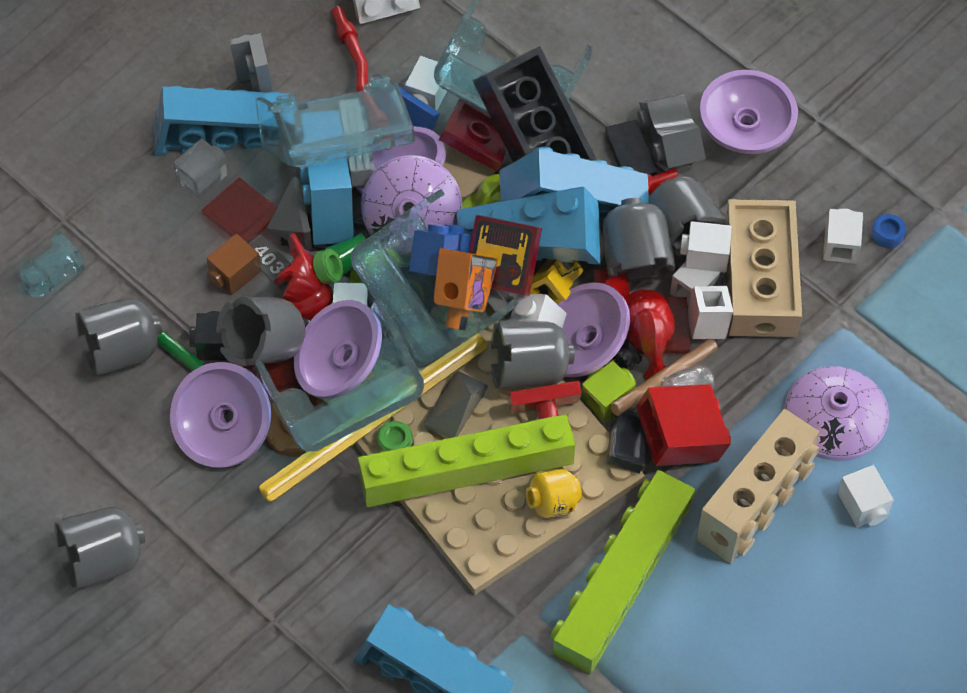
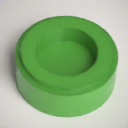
M332 249L322 250L315 254L313 266L320 282L327 285L340 281L343 274V265L339 255Z
M400 421L385 423L377 434L379 450L385 452L412 446L413 436L411 429Z

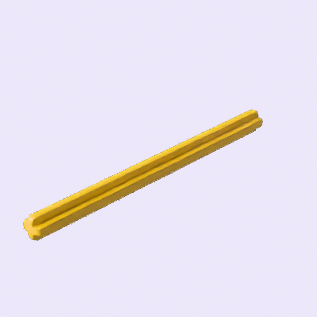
M478 333L472 334L264 481L259 486L261 495L268 502L275 501L480 355L488 347L483 336Z

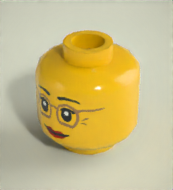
M566 469L536 473L531 480L530 487L526 489V499L529 507L534 508L542 518L571 514L582 498V490L578 478Z

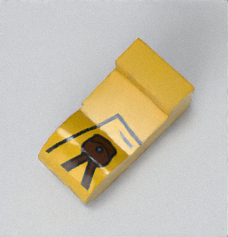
M548 259L533 276L530 294H541L538 287L545 284L548 296L556 304L563 302L570 295L571 291L569 289L573 285V281L582 274L583 269L576 260L571 263L560 262L558 259Z

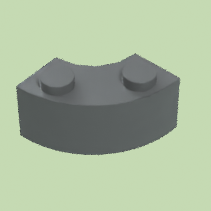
M673 94L639 102L641 110L637 111L638 123L641 129L647 130L656 163L661 162L666 168H672L706 160L700 128L691 118L684 94Z

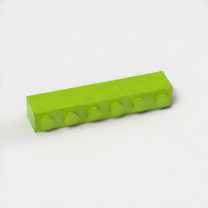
M567 414L361 456L358 457L359 478L366 507H372L574 464L576 444Z
M657 470L652 480L646 479L643 482L637 495L640 500L635 508L629 506L622 517L620 525L623 528L618 536L612 534L603 550V553L606 555L600 564L595 562L590 568L586 577V581L589 582L583 593L578 590L574 594L568 610L571 611L565 621L560 619L555 625L550 639L554 640L553 655L591 675L692 507L695 488L660 470Z

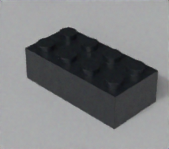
M541 46L527 51L472 80L513 163L539 147H548L553 152L560 154H577L581 159L597 160Z

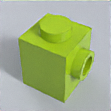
M611 361L605 367L589 374L587 381L582 384L580 400L604 424L611 418L612 410L610 405L636 388L635 378L626 368L621 369L614 361Z

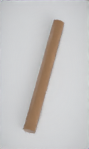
M713 339L703 342L610 405L612 412L619 416L637 404L648 387L664 386L718 349L717 343Z

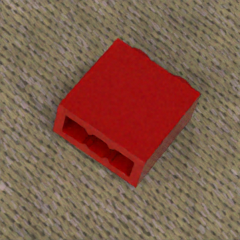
M711 384L648 387L636 405L655 466L718 462L731 445L730 432L725 427L720 413V403L715 398Z

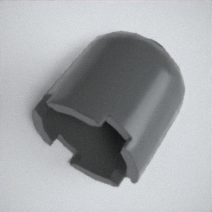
M682 176L665 180L652 192L649 198V203L659 207L666 217L674 261H686L687 255L680 254L682 234L689 235L691 221L725 225V219L704 186L694 178Z
M627 198L621 201V206L614 208L606 215L603 222V238L608 278L618 277V274H627L628 281L660 276V268L667 267L668 271L674 270L675 262L664 212L659 207L651 203H641V198Z
M240 297L224 305L218 316L216 332L222 333L224 347H221L220 350L232 364L251 366L288 361L300 350L305 338V322L301 312L295 305L285 299L275 297Z
M133 298L122 299L86 307L81 311L75 312L78 336L85 335L89 348L83 351V355L92 375H103L141 363L149 359L156 351L157 335L162 334L161 323L158 315H151L148 307L139 300Z
M503 320L494 323L491 349H497L498 364H491V371L495 388L509 390L556 385L565 377L568 365L574 364V345L568 344L564 330L557 324L548 321Z
M106 507L66 517L54 523L58 548L63 546L66 548L69 561L64 562L63 567L72 588H84L131 571L139 562L141 555L140 544L145 543L143 528L139 522L134 524L130 515L120 508Z

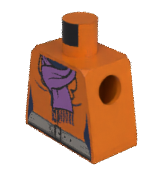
M444 248L439 249L434 303L448 306L445 327L466 330L469 310L484 312L498 262L497 258Z

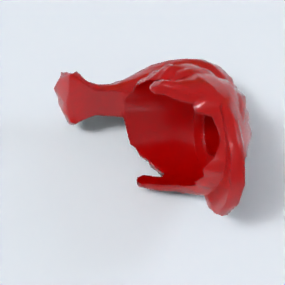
M292 233L289 235L288 243L290 256H293V261L281 273H278V278L274 282L276 285L288 282L282 299L292 302L301 312L303 318L312 320L322 309L333 304L334 292L329 284H323L317 278L313 266L314 255L304 249L296 234Z
M641 289L631 292L624 297L630 312V325L625 340L629 341L639 352H643L648 359L649 367L644 374L648 380L667 367L663 363L662 356L667 342L671 340L674 334L675 319L663 295L654 290Z

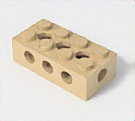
M728 199L725 225L732 226L727 264V287L733 308L729 325V336L797 337L802 320L796 201Z
M784 408L703 507L696 541L730 564L738 555L744 557L755 541L752 538L759 529L762 531L767 529L775 516V513H773L775 508L779 504L785 506L795 491L793 487L799 479L805 481L815 466V463L812 461L820 449L816 445L820 431Z

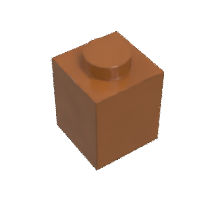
M237 233L206 257L209 280L218 289L223 287L231 296L262 272L259 253Z

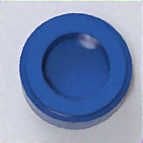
M884 214L877 217L874 221L871 235L879 246L894 248L903 242L906 225L900 217L893 214Z

